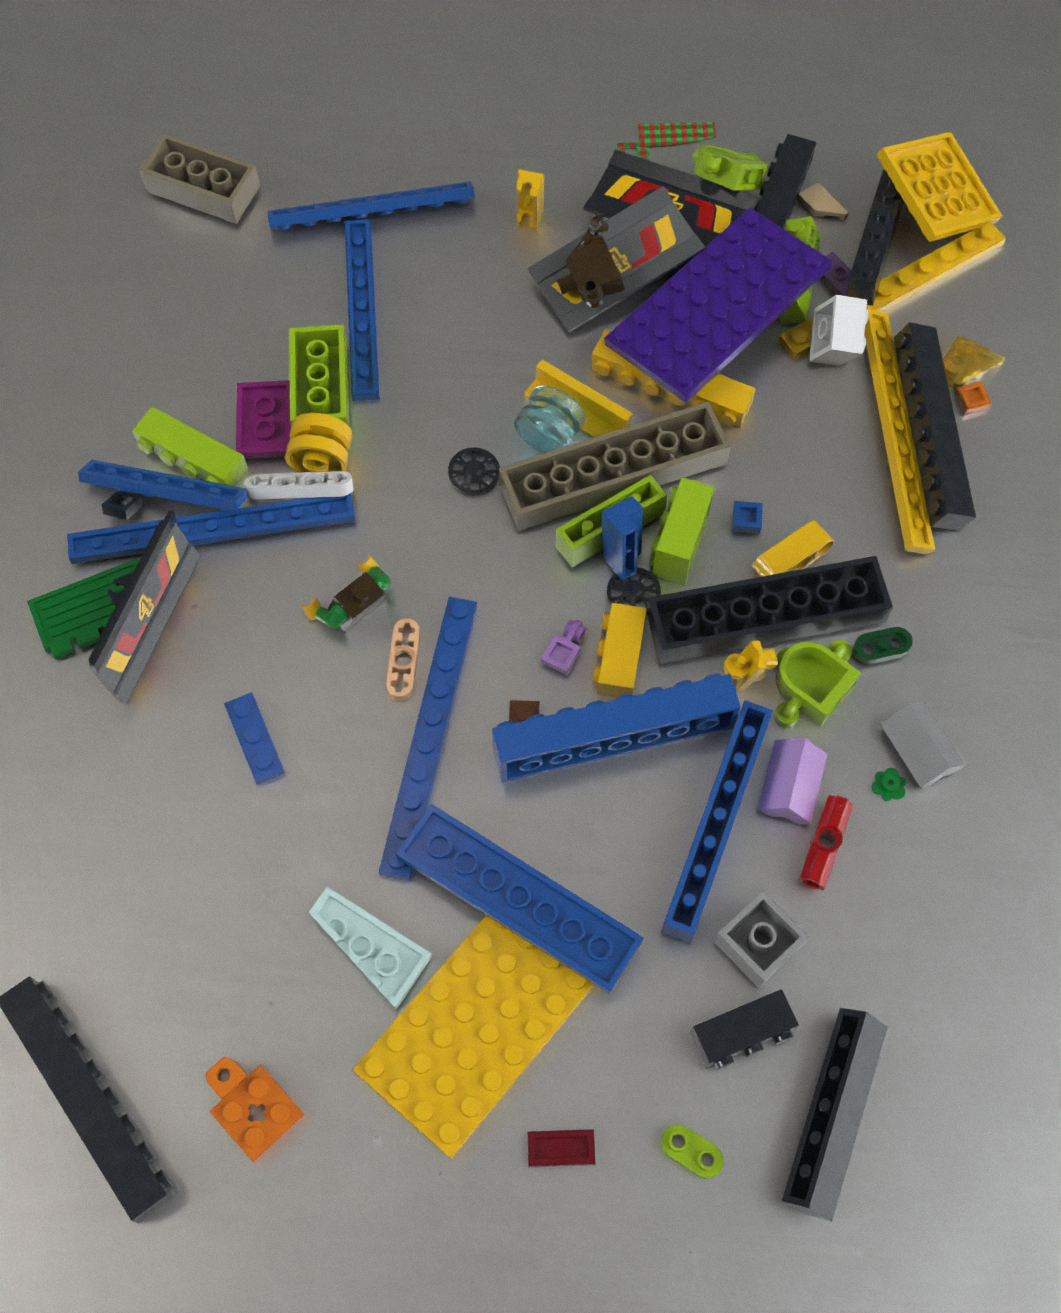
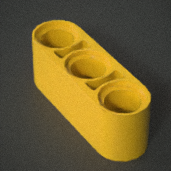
M812 520L760 555L754 561L752 568L760 577L803 569L826 553L833 546L834 540L816 520Z

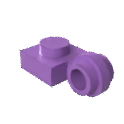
M569 620L563 631L565 639L554 634L541 657V663L568 675L581 652V647L574 644V642L580 643L585 635L586 627L583 626V622Z

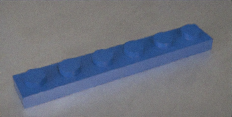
M91 460L78 471L79 482L88 483L95 487L104 486L115 488L121 492L141 493L147 497L167 498L173 502L183 501L200 507L220 508L226 512L237 511L248 499L247 488Z

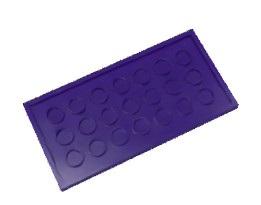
M749 207L711 241L705 249L701 250L604 338L605 345L687 403L830 270L832 260Z

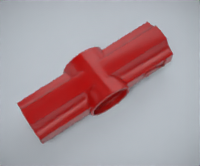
M828 795L798 879L806 887L814 890H824L854 806L847 798L839 795ZM827 837L832 841L833 847L823 846L819 838Z

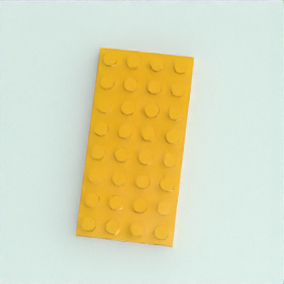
M486 915L356 1064L352 1071L445 1155L452 1159L595 985Z

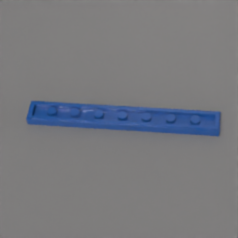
M371 220L345 221L352 401L378 400L380 395Z

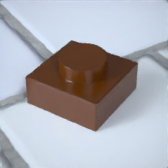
M510 700L509 721H514L515 723L526 721L530 716L539 714L540 701Z

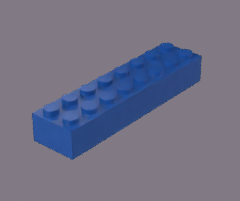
M716 673L696 682L690 680L681 681L675 684L674 687L666 689L654 687L647 690L644 694L635 696L633 694H624L609 702L593 701L583 708H563L557 711L556 714L548 716L536 714L522 722H502L497 727L492 728L493 751L501 783L731 730L734 729L741 706L731 675L721 676V674Z

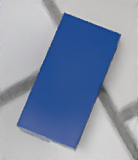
M633 496L602 511V558L622 581L637 573V556L642 554L643 507Z

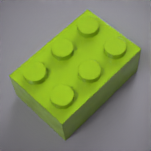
M682 477L679 486L672 487L668 500V509L664 510L661 518L659 535H655L651 547L652 554L649 564L653 565L652 574L656 578L685 586L709 516L715 490L714 486Z

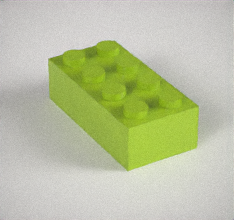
M344 324L289 328L291 425L295 417L301 414L321 413L336 417L350 427L348 351Z

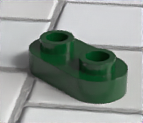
M901 627L864 633L857 638L853 646V654L863 664H875L898 659L908 654L912 647L913 639L911 634ZM891 642L898 643L900 648L893 647ZM863 649H870L872 651V654L865 653Z

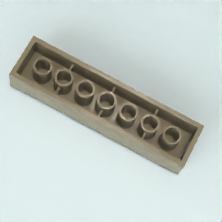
M708 401L499 467V486L517 530L521 531L595 507L649 475L659 485L679 480L682 477L685 478L725 465L728 461L731 446Z

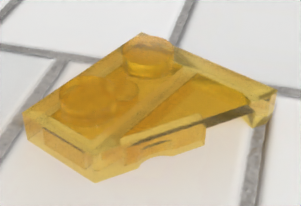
M958 334L943 358L948 386L954 390L958 387L966 386L969 381H975L984 376L986 371L994 367L996 369L1001 367L1005 357Z

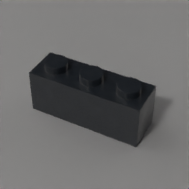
M780 989L692 1027L690 1034L706 1069L715 1065L716 1070H720L733 1064V1057L745 1053L746 1057H750L763 1051V1044L774 1040L776 1045L790 1040L794 1037L792 1032L797 1029L799 1024L783 990Z

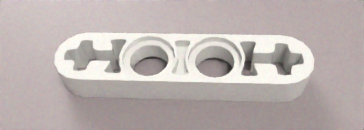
M346 471L254 474L244 480L247 496L251 499L341 497L349 495L354 490L352 475Z

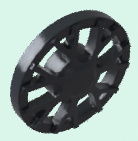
M476 447L466 448L456 453L451 459L448 466V477L452 486L460 493L468 496H480L490 492L499 481L498 468L500 465L496 457L489 451ZM470 454L472 460L466 462L462 457ZM478 454L485 456L482 462L476 460ZM455 464L464 466L463 470H453ZM494 464L495 469L485 470V466ZM485 475L493 479L489 485L483 481ZM464 476L465 481L459 485L455 480ZM470 483H479V489L471 490Z
M637 567L636 573L640 574L639 580H631V577L625 579L627 582L624 585L616 581L619 577L615 573L607 585V599L610 605L615 603L616 600H619L618 604L625 600L631 606H636L635 604L643 601L647 608L648 598L645 597V592L655 593L656 596L661 595L660 583L654 574L640 567ZM648 578L653 582L649 586H644L642 583ZM622 590V595L612 597L611 591Z

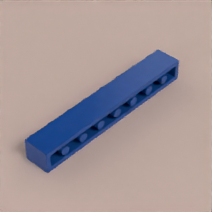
M746 700L743 702L661 930L663 934L690 944L692 942L773 712L772 709Z

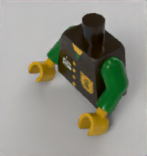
M367 555V561L362 564L357 563L358 568L363 574L333 597L328 609L321 607L317 598H311V604L302 605L301 607L309 620L317 619L331 628H340L345 634L387 601L384 592L391 587L390 578L380 569L372 556Z

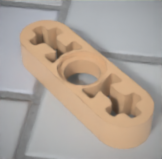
M410 618L399 620L393 628L386 688L389 697L396 702L408 700L414 692L420 629L418 623ZM406 628L411 629V634L408 636V645H403L402 633L405 632ZM400 654H408L412 658L411 662L406 666H399L396 664L395 659ZM398 674L403 675L405 686L401 692H396L394 687L398 686L399 683Z

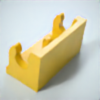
M519 169L516 184L519 208L517 224L521 225L522 218L528 216L531 218L530 230L537 231L544 210V174Z

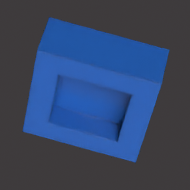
M734 501L732 531L761 533L763 503Z

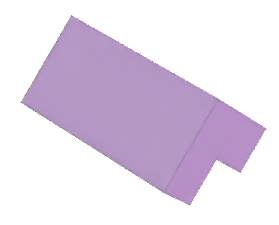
M807 738L775 740L758 809L769 817L785 816L795 824H811L827 753Z

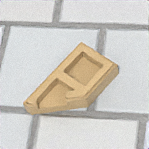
M819 182L798 193L797 200L813 216L824 217V215L837 216L840 220L847 219L849 212Z

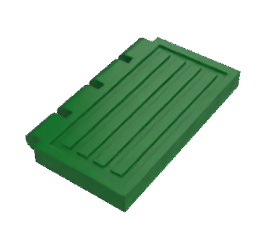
M137 558L27 601L42 645L47 654L52 652L56 660L74 653V643H78L81 650L97 644L115 609L108 590L112 589L115 593L124 590L123 585L116 586L113 580L133 573L139 562Z

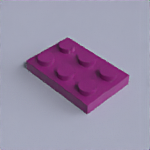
M290 380L237 383L236 451L244 455V459L285 457L291 430Z

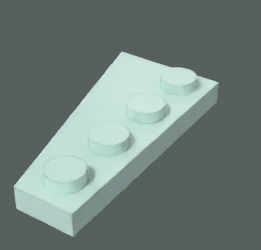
M326 887L309 911L310 916L397 1010L431 959L432 953L329 887Z

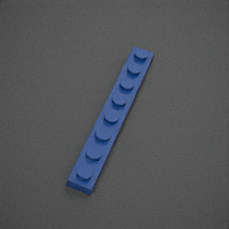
M471 181L270 210L268 211V222L270 228L275 227L277 230H284L290 228L291 224L301 223L302 226H311L316 224L318 220L327 219V222H338L342 220V217L346 216L359 219L367 217L368 213L378 212L379 215L393 213L394 209L403 208L404 211L417 210L418 206L421 205L440 207L444 205V202L448 201L461 204L469 202V198H475L474 187Z

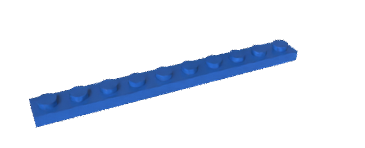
M350 493L341 497L303 498L243 507L231 512L216 511L176 517V522L188 542L195 546L354 522L355 515L352 495ZM163 520L67 534L69 560L71 564L142 554L159 522Z
M455 597L448 598L379 868V875L410 881L413 868L396 858L395 854L429 805L477 611L476 601Z

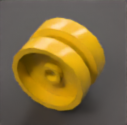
M306 413L295 417L291 425L290 441L285 453L286 463L296 472L346 471L349 459L348 451L351 448L353 438L352 429L345 422L327 414Z

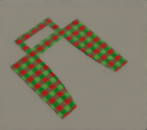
M715 122L638 124L639 142L617 143V150L625 152V149L637 148L638 157L649 160L648 147L681 145L715 138Z

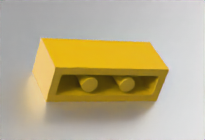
M612 603L610 613L604 612L602 630H607L606 639L599 640L597 656L602 657L601 666L595 665L592 683H598L597 694L612 697L633 694L647 608Z

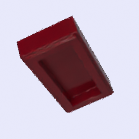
M594 1129L527 1132L528 1168L596 1164Z

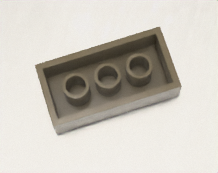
M165 133L139 169L146 192L235 224L238 223L260 187L255 165Z

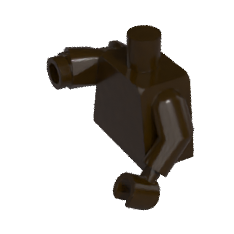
M597 214L590 217L588 222L589 229L566 259L570 274L556 280L562 295L578 289L582 300L591 308L600 307L604 301V296L625 290L622 277L603 236L599 237L598 234L599 232L604 233L608 231L609 225L606 222L599 224L603 216Z

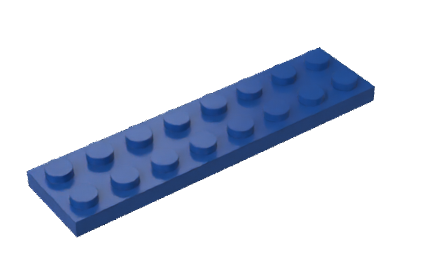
M430 804L395 854L399 860L609 995L644 940V937L433 804Z

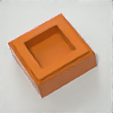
M982 381L958 387L954 392L964 415L990 409L992 405Z

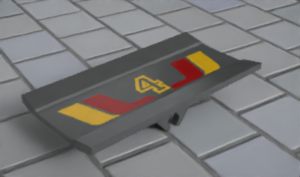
M664 186L604 221L608 223L609 229L604 233L599 232L598 234L599 237L603 236L622 277L625 290L604 296V301L600 307H589L582 300L578 289L562 295L556 281L570 274L566 259L570 256L583 235L528 268L535 283L568 332L573 331L693 258L706 248L677 209Z

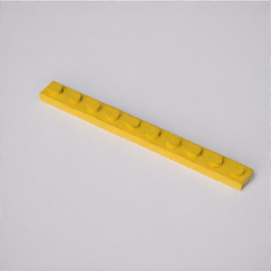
M992 222L966 233L880 280L873 306L867 305L866 308L880 312L885 311L1003 246L1006 237ZM813 317L779 336L778 342L793 360L810 352Z
M866 308L869 312V317L865 325L864 336L866 337L868 358L905 551L929 555L935 551L889 316L888 313Z

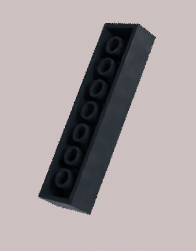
M871 556L649 597L646 614L659 664L745 649L751 641H760L762 646L884 623L887 621L893 605L877 556Z

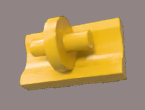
M751 641L740 654L729 655L724 660L723 669L726 674L731 675L732 679H737L736 690L744 691L753 682H760L765 677V670L774 669L778 665V661L773 648L762 649L760 641Z

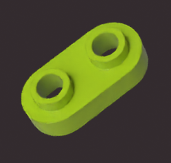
M680 1124L669 1126L662 1134L660 1145L663 1153L680 1166L702 1179H711L721 1172L724 1165L723 1154L717 1146ZM676 1135L681 1136L684 1140V1146L681 1148H677L672 1144V1138ZM709 1154L713 1158L712 1166L706 1167L702 1164V1155Z

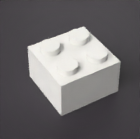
M835 295L814 308L809 362L841 366L863 354L866 347L864 331L869 317V312L866 309V299Z

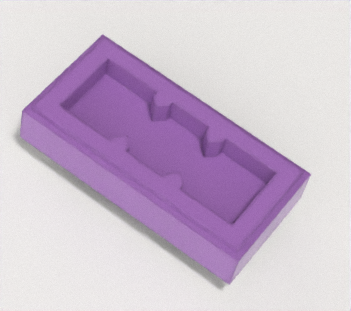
M832 251L826 255V257L832 260V267L820 279L836 295L847 296L851 269Z

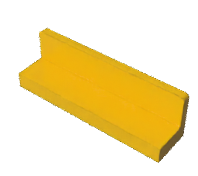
M543 359L536 366V379L524 392V397L590 438L632 425L633 413Z

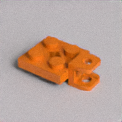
M222 1057L205 1074L209 1086L222 1099L209 1112L252 1162H255L305 1115L261 1064L247 1075L234 1060ZM228 1069L230 1077L227 1081L222 1082L219 1075L221 1071ZM252 1104L257 1107L261 1104L265 1106L266 1109L263 1112L265 1119L262 1122L257 1119L252 1122L249 1120L248 1116L251 1114L249 1107Z

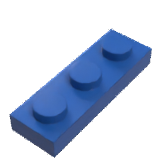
M252 692L224 703L256 784L284 774L285 771Z

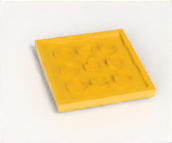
M951 132L884 147L876 154L882 163V167L894 183L896 190L908 206L909 212L914 216L923 235L926 236L929 242L976 229L990 222L996 223L1003 217Z

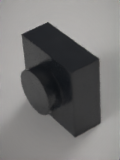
M117 491L101 506L104 515L128 520L143 506L141 496Z

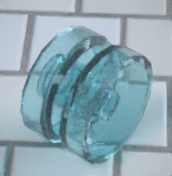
M538 386L531 392L526 401V406L520 410L515 418L514 428L527 444L542 453H547L572 445L574 436L585 423L586 415L580 404L567 393L550 386Z

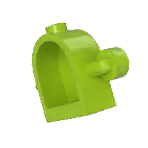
M706 144L696 149L692 158L693 163H695L693 172L696 175L732 190H760L768 164L760 161L761 157L752 153H739L727 148Z
M835 640L830 644L829 648L815 642H801L791 646L789 649L783 647L778 652L776 658L779 667L776 673V685L780 694L788 702H783L776 708L774 720L777 725L782 728L793 727L798 721L799 710L820 726L824 724L853 689L861 675L860 671L847 663L852 655V647L848 642Z

